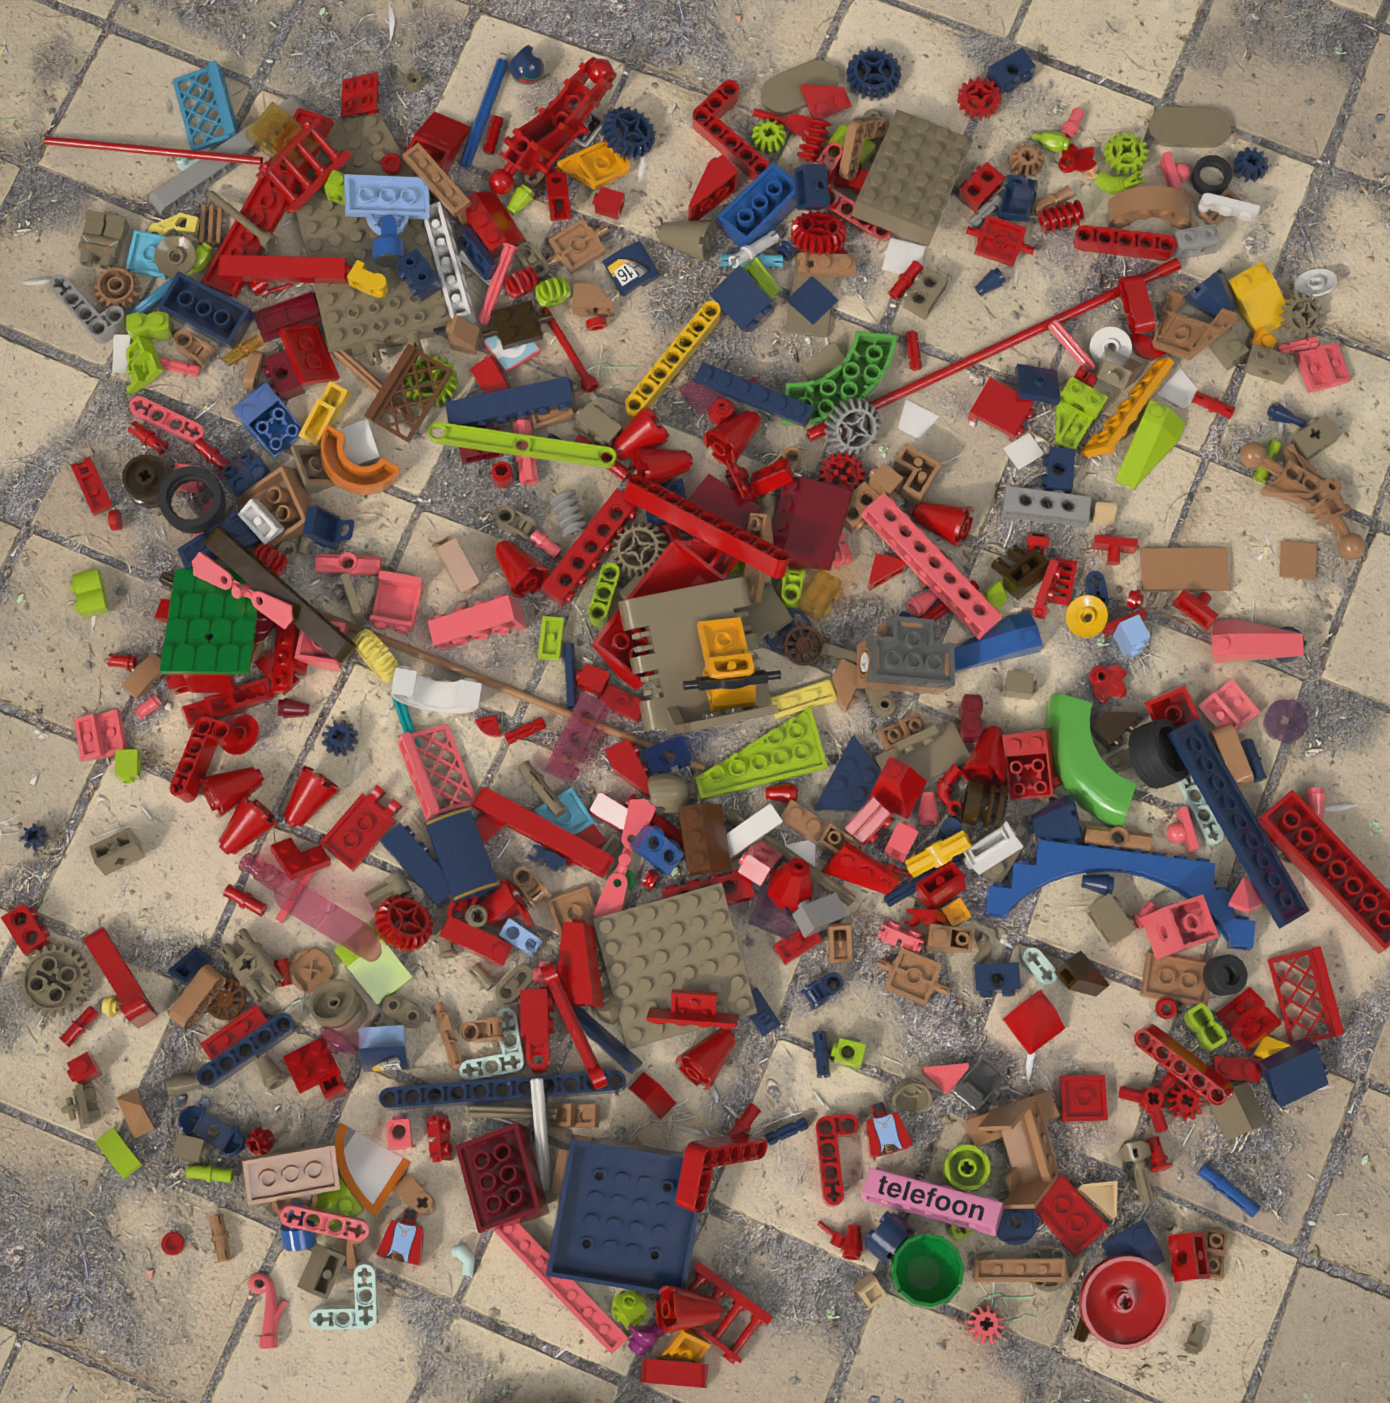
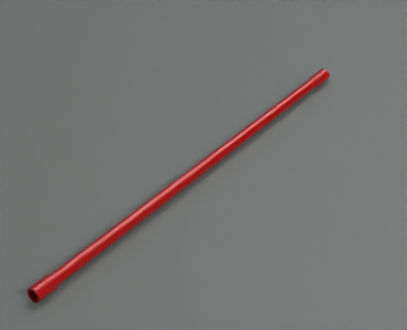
M1174 258L1142 274L1145 285L1180 270L1181 263L1177 258ZM1118 286L870 401L869 405L872 404L876 411L1049 330L1048 326L1054 320H1058L1062 324L1120 297ZM821 423L806 430L810 442L827 435L824 429L829 426Z

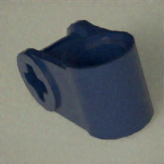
M836 972L828 973L821 979L803 988L800 993L806 996L812 1005L810 1008L813 1011L842 991L843 978ZM829 979H837L840 983L839 987L836 989L829 988L827 985Z

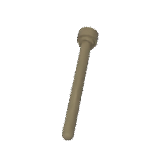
M214 191L208 192V198L257 236L262 247L271 251L277 246L278 237L272 232H264Z

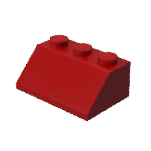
M493 191L474 192L467 196L471 203L465 209L468 227L474 229L473 231L477 233L476 237L493 259L501 256L504 248L503 243L517 247L521 243L526 242L525 237Z

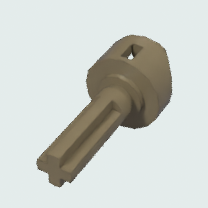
M1142 1138L1126 1140L1119 1150L1121 1160L1123 1162H1132L1141 1204L1154 1202L1144 1161L1146 1157L1152 1155L1150 1144ZM1134 1148H1137L1138 1154L1133 1153Z

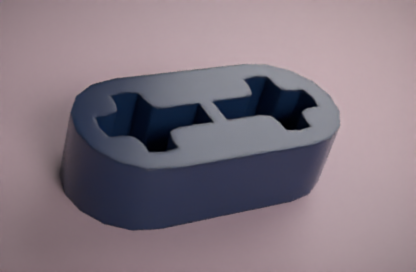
M1091 571L1087 574L1084 581L1086 595L1096 597V594H1098L1099 599L1104 601L1103 603L1107 607L1109 597L1104 575L1099 571ZM1092 577L1100 581L1097 584V589H1095L1094 583H1090Z

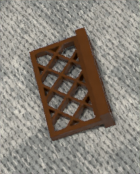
M408 343L364 416L407 443H410L454 371ZM421 356L426 359L428 368L416 371L415 362ZM442 369L446 374L442 380L434 381L432 370ZM429 371L431 382L420 385L417 374ZM414 375L417 386L405 389L404 380L406 377ZM432 386L434 394L431 398L423 400L421 388ZM418 389L420 401L409 403L406 392ZM403 393L406 404L394 407V396ZM421 404V415L412 418L410 406ZM407 408L409 419L397 421L395 410ZM392 411L393 423L385 424L380 421L384 413ZM410 422L411 431L406 437L400 433L399 424Z

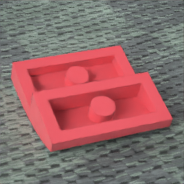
M1338 343L1320 345L1317 349L1299 351L1295 354L1308 393L1333 388L1351 381Z
M1233 679L1198 705L1216 728L1231 723L1236 732L1261 713Z
M114 709L99 715L90 714L74 719L81 761L114 756L115 750H127L120 710Z

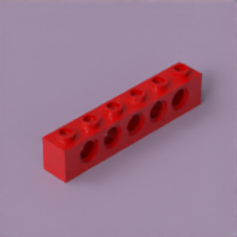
M618 488L615 489L541 586L542 594L562 608L566 603L569 604L574 599L576 589L579 586H584L588 580L587 575L589 572L597 569L602 555L610 552L614 545L612 543L616 537L620 538L618 532L624 533V526L629 520L633 521L639 512L638 506L627 501L624 498L623 491ZM614 513H620L622 514V517L619 519H614L611 517V515ZM607 529L610 532L603 536L599 534V531ZM591 545L597 547L594 552H588L586 548ZM576 562L584 563V566L580 569L573 567ZM565 578L572 581L569 585H562L560 583Z

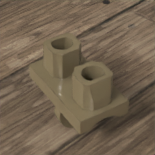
M82 1084L75 1085V1088L72 1090L75 1104L72 1097L66 1098L67 1106L61 1108L62 1114L69 1113L70 1121L77 1119V1111L80 1128L85 1129L90 1124L101 1119L99 1107L87 1109L86 1105L87 1101L96 1100V1090L94 1086L83 1087Z

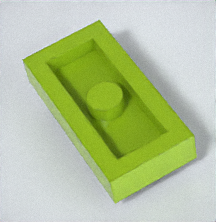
M542 616L538 650L539 660L560 661L564 618Z

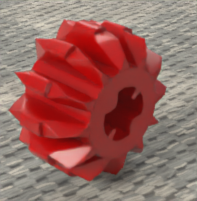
M533 267L520 269L504 281L505 290L512 299L529 294L540 284L539 276Z
M260 544L252 552L278 576L285 571L288 563L287 557L276 548Z
M1179 1083L1176 1085V1090H1169L1172 1097H1168L1166 1102L1173 1105L1167 1109L1168 1111L1175 1109L1174 1118L1181 1114V1119L1185 1122L1188 1116L1191 1120H1195V1113L1198 1115L1203 1113L1199 1107L1205 1106L1206 1103L1200 1101L1199 1099L1202 1096L1197 1095L1193 1089L1190 1090L1188 1085L1184 1084L1183 1088ZM1183 1099H1189L1190 1103L1188 1105H1183L1181 1101Z

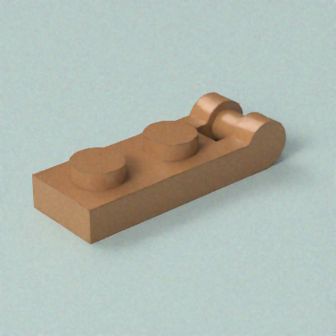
M804 252L797 254V261L799 262V267L797 268L798 276L855 277L856 275L855 254H829L828 256L825 254H821V256L818 254L811 255ZM808 263H813L814 267H808Z

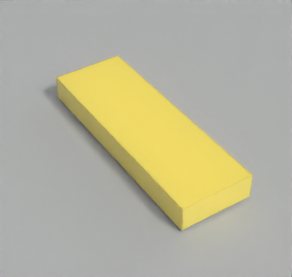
M831 679L771 697L772 705L777 704L778 714H774L776 720L803 712L810 706L815 708L838 700Z

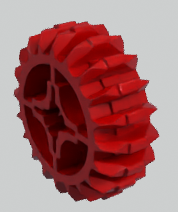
M818 210L814 213L809 211L808 214L802 213L801 216H797L796 220L793 221L791 240H793V245H796L799 250L803 249L804 253L810 252L811 255L818 254L821 256V254H825L828 256L829 253L835 254L837 250H841L846 242L847 230L844 221H840V217H834V214H826V211L821 213Z
M398 894L393 897L389 896L384 902H381L374 915L376 917L374 924L377 925L375 931L381 933L379 939L384 938L386 945L392 944L393 950L399 947L401 952L406 950L412 952L415 949H420L428 942L433 932L434 922L431 921L432 915L426 913L428 907L423 908L421 906L422 901L417 903L414 896L408 899L406 894L401 897Z

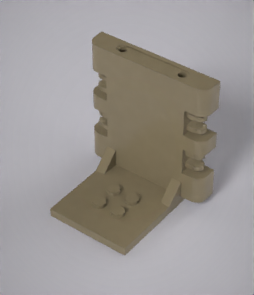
M746 577L618 602L624 631L645 627V632L631 635L632 639L635 640L642 639L643 637L648 639L649 645H640L634 649L635 653L650 650V654L630 658L633 675L654 671L655 675L641 677V682L647 683L656 680L657 688L643 691L644 696L659 693L660 697L639 702L645 731L666 727L667 735L778 714L777 704L772 705L768 683L756 684V703L754 707L743 709L739 707L718 712H711L706 690L690 689L684 691L683 681L696 680V677H703L702 672L705 667V661L697 623L699 621L741 617L742 619L749 616L748 611L734 614L733 610L751 606ZM749 624L743 625L744 631L752 629ZM757 633L745 635L748 651L761 649ZM757 654L752 655L753 661L758 659Z

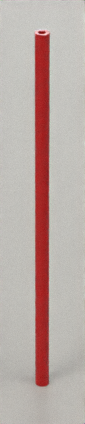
M49 136L44 138L45 145L253 165L263 164V157Z

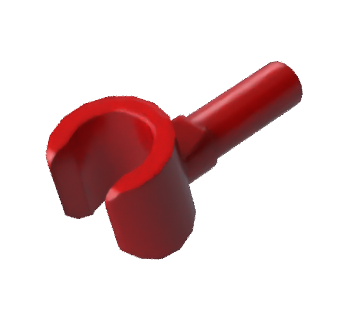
M891 863L884 865L895 874L912 878L909 871L896 868Z
M820 1220L817 1225L828 1235L832 1236L829 1243L841 1248L844 1241L842 1234L830 1229Z

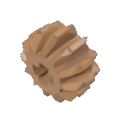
M1027 142L1024 147L1019 143L1017 149L1011 151V157L1009 158V164H1012L1011 171L1017 170V175L1022 173L1026 178H1028L1029 174L1033 177L1036 176L1037 172L1042 170V164L1045 160L1042 156V150H1036V144L1030 147Z

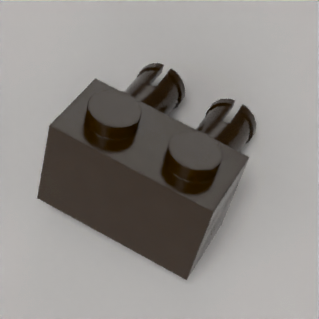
M1014 544L1008 549L1007 555L1016 563L1010 567L1001 557H998L997 560L999 562L994 560L991 568L1003 577L1005 590L1019 600L1043 581L1049 561L1035 549L1026 554L1018 545Z

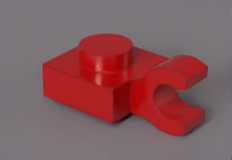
M906 910L908 914L913 915L911 921H905V924L910 927H916L920 922H924L926 926L930 924H946L947 915L938 910Z

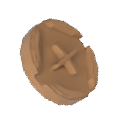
M304 949L297 953L292 959L289 968L290 979L294 986L306 993H314L320 985L332 980L334 976V965L330 957L319 949Z

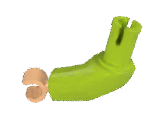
M1096 165L1091 170L1084 172L1085 178H1094L1096 186L1107 194L1112 195L1134 188L1145 182V175L1138 178L1143 174L1141 171H1136L1129 177H1113L1104 171L1098 174V166Z

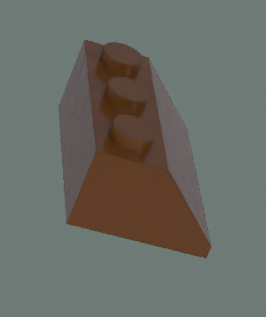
M697 804L678 807L687 875L695 876L732 870L722 804Z

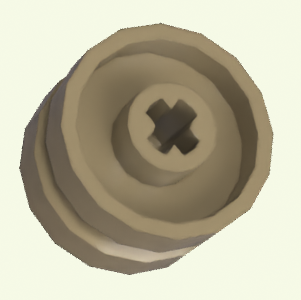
M344 979L326 981L315 990L309 1002L310 1012L314 1019L322 1026L326 1033L333 1037H344L354 1033L364 1023L368 1013L367 1004L352 984Z

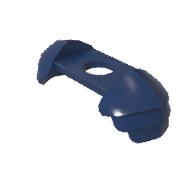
M193 1105L186 1107L179 1113L178 1126L180 1130L187 1136L191 1137L195 1134L221 1149L220 1155L231 1157L245 1149V1139L240 1128L236 1125L231 1128L206 1114V1108ZM215 1124L220 1128V1134L216 1138H211L207 1130L209 1126Z

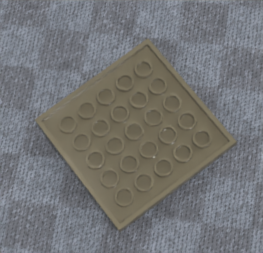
M722 883L593 919L611 989L620 1007L619 1019L627 1049L703 1029L697 1025L677 1026L674 1023L654 1024L653 1022L646 1021L649 1008L671 1009L672 989L717 992V1013L739 1014V1018L758 1013Z

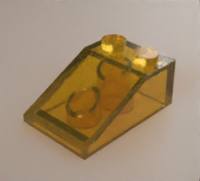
M272 101L246 131V139L264 154L273 158L302 128L301 124ZM310 133L301 141L311 153L319 146ZM296 148L287 155L298 168L306 161Z

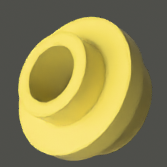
M117 995L106 996L102 1002V1012L108 1017H115L121 1010L119 1007L121 1001Z

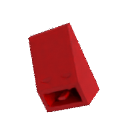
M434 111L414 134L406 151L419 143L447 174L471 126Z
M1050 728L1005 732L1002 738L1010 800L1054 796Z

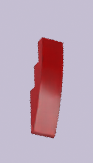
M263 678L235 686V693H219L204 697L203 701L182 706L181 710L187 727L190 729L202 717L219 720L274 699V694L268 678Z

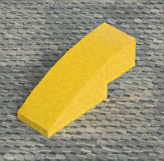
M329 381L323 395L314 404L298 436L318 446L327 424L331 427L333 426L352 393Z

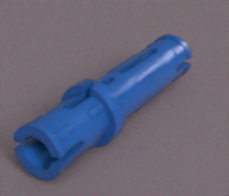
M1207 1163L1198 1171L1197 1175L1213 1186L1212 1189L1214 1191H1219L1251 1218L1261 1208L1260 1205L1232 1185L1224 1174L1220 1175Z

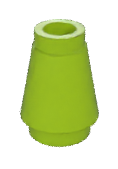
M522 184L516 188L506 209L516 216L517 213L533 201L535 193Z

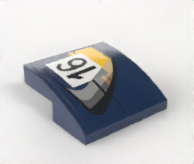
M641 241L626 246L602 261L620 294L624 297L639 286L645 287L661 276Z
M405 1046L359 1048L364 1072L410 1070V1061L407 1058V1048Z

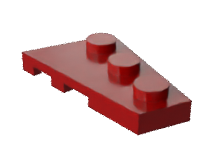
M847 841L823 866L821 871L830 876L885 895L890 893L901 879L900 876Z

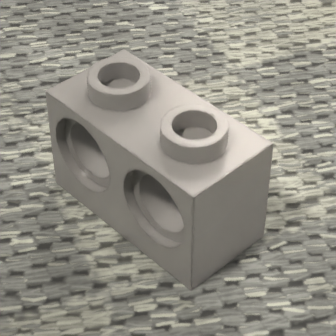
M1216 224L1177 230L1173 236L1177 241L1174 255L1178 260L1214 254L1221 243Z

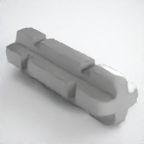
M998 194L992 196L990 201H987L976 214L970 217L969 223L974 228H977L982 221L986 220L987 215L990 216L995 211V208L1001 205L1002 198Z

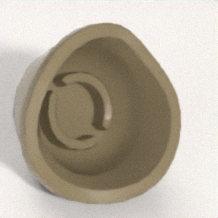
M917 1078L901 1080L897 1084L895 1094L892 1097V1104L895 1108L912 1113L924 1112L932 1103V1095L929 1088L922 1080Z

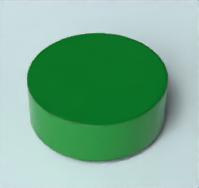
M627 869L624 876L627 879L626 891H629L634 887L636 879L634 873ZM619 879L614 880L615 887H620L622 882Z

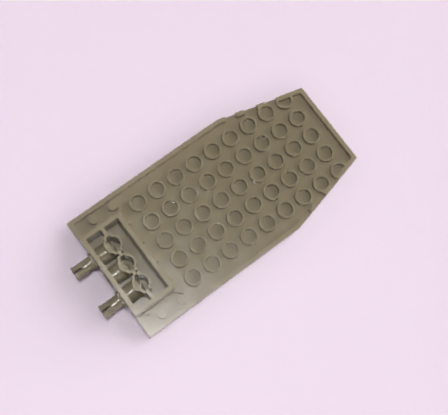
M379 113L335 122L326 137V140L335 150L342 151L347 149L352 155L337 170L338 172L351 175L416 177L410 166L402 158L401 150ZM321 147L315 158L321 164L326 165L330 161L329 155ZM393 153L401 158L402 169L396 175H387L382 170L381 159L387 154ZM310 166L305 175L307 179H312L316 175L315 169ZM325 182L297 211L307 257L346 258L351 267L359 260L365 263L367 271L384 275L388 284V293L382 298H377L349 286V282L348 284L313 283L330 353L351 348L353 356L367 353L371 366H376L374 358H376L378 365L383 362L379 349L409 343L424 353L420 340L434 337L433 328L446 326L449 321H452L443 289L421 301L418 296L414 297L411 294L407 282H402L396 274L397 266L382 267L374 263L372 243L381 236L372 231L366 217H346L345 205L328 200L324 188ZM301 184L297 189L296 193H298L302 189ZM408 219L404 231L397 235L398 238L404 241L405 255L417 248L438 274L424 219Z

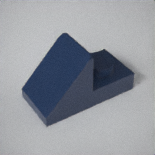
M195 946L174 964L167 973L184 986H188L204 965H211L213 958Z

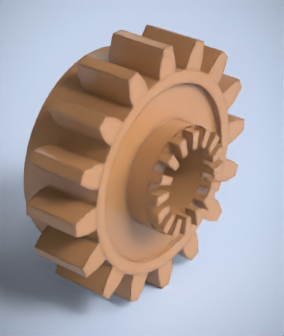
M119 265L116 268L108 267V270L105 272L101 271L102 275L100 278H96L98 285H94L95 296L102 306L106 305L109 308L116 305L123 307L126 311L128 304L135 305L133 299L139 300L140 298L138 292H141L139 285L141 283L134 271L129 273L127 267L124 269L120 268Z

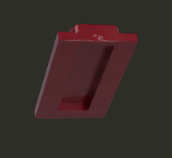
M312 292L253 312L257 329L260 331L264 343L280 338L278 333L280 328L322 323L321 314L318 309L319 306L316 304Z

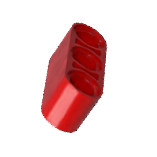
M1139 274L1120 277L1118 289L1131 333L1138 334L1154 331L1156 321L1143 276Z
M642 1358L640 1382L707 1388L709 1364Z

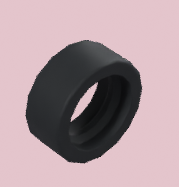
M1217 155L1202 157L1197 161L1191 174V183L1194 189L1201 195L1205 193L1221 195L1228 188L1232 179L1230 164L1224 158ZM1205 167L1218 169L1224 176L1222 183L1219 185L1205 183L1200 178L1201 169Z

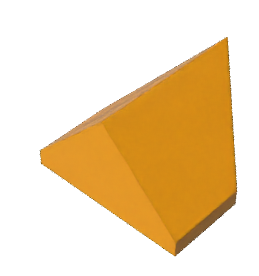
M691 1328L677 1331L656 1359L695 1361L699 1363L711 1347V1344Z

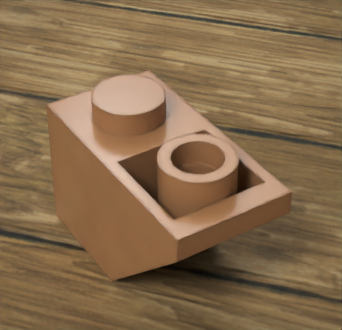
M573 284V315L579 317L595 315L606 318L615 316L614 303L595 284Z
M454 314L452 321L448 322L446 328L452 350L476 355L482 337L480 328Z
M842 659L833 675L832 683L841 711L846 713L848 707L852 708L857 700V696H855L858 689L857 665Z
M930 924L925 950L941 953H972L975 930Z

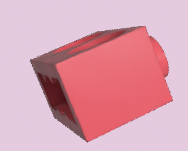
M898 822L886 846L884 855L904 864L919 832L915 830L916 827L907 822L903 824Z
M760 840L756 846L751 845L749 850L743 854L739 861L741 867L738 872L761 886L773 873L783 854Z

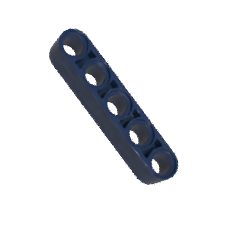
M286 1013L276 1015L202 1066L197 1072L198 1082L206 1088L218 1086L292 1035L296 1029L295 1021ZM283 1020L290 1021V1025L286 1030H280L279 1024ZM264 1033L271 1034V1039L267 1043H261L260 1041L261 1035ZM250 1045L252 1047L251 1054L242 1056V1049ZM231 1058L233 1060L232 1067L223 1069V1062ZM207 1072L214 1073V1078L211 1082H204V1075Z

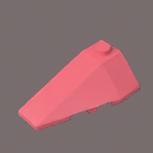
M1239 619L1214 621L1212 630L1213 658L1216 663L1304 656L1303 634Z

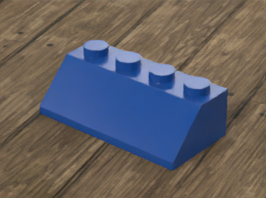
M772 162L716 217L719 224L737 246L741 248L745 245H750L768 234L797 206L795 179Z

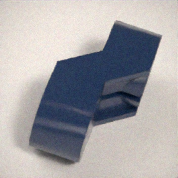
M955 816L947 817L943 821L933 843L940 839H946V835L950 837L961 831V820Z

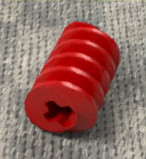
M812 118L813 120H807L806 122L810 128H804V133L808 136H802L801 138L806 144L799 145L803 152H797V157L803 161L815 164L817 162L816 159L821 155L818 152L825 149L821 143L828 142L823 135H830V132L825 128L832 127L833 124L821 119Z
M1074 200L1073 203L1066 202L1065 205L1059 204L1058 207L1051 206L1050 209L1043 208L1042 212L1038 210L1039 224L1045 235L1048 234V228H1051L1054 233L1056 232V226H1059L1062 231L1064 230V224H1067L1070 229L1072 228L1073 221L1076 226H1080V220H1084V211L1079 200Z

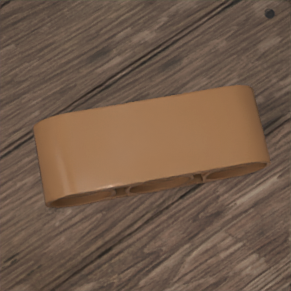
M1228 723L1209 731L1211 741L1238 787L1253 782L1252 770L1232 724Z
M210 964L204 965L173 1004L168 1016L185 1030L190 1029L223 988L226 978Z

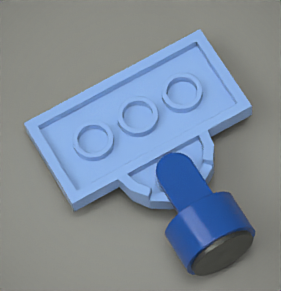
M344 175L345 216L366 217L372 231L381 236L372 243L374 263L382 267L397 266L396 261L405 256L404 241L398 238L397 235L404 231L408 219H429L430 217L429 188L419 177Z

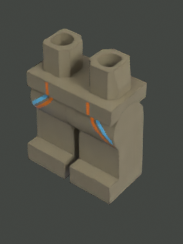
M87 210L84 231L78 245L81 253L80 263L82 266L92 267L94 259L100 260L99 267L103 270H108V267L112 268L114 263H119V256L130 227L125 216L108 213L106 216L103 212Z

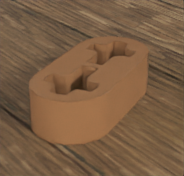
M253 350L243 379L244 388L253 390L257 387L265 362L264 352Z

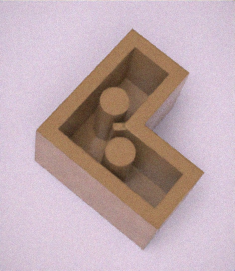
M906 443L894 460L893 470L908 477L900 497L915 505H919L939 475L942 463Z

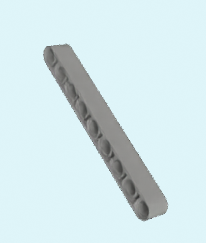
M296 95L291 96L212 152L254 156L283 136L298 107L305 110L308 109ZM200 159L150 195L149 201L161 216H168L243 163Z

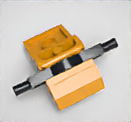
M741 617L699 621L697 623L705 667L702 672L703 677H696V680L683 681L684 691L690 689L706 690L711 712L742 707V709L754 707L756 703V684L768 683V680H780L781 671L766 672L765 670H755L752 654L748 652Z

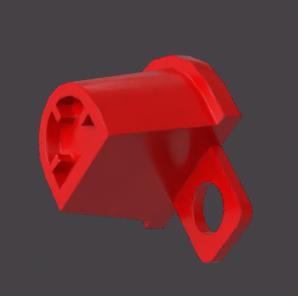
M508 878L501 880V885L480 903V906L484 907L487 911L488 923L498 927L509 918L512 919L521 914L528 926H535L528 912L529 908L525 900Z

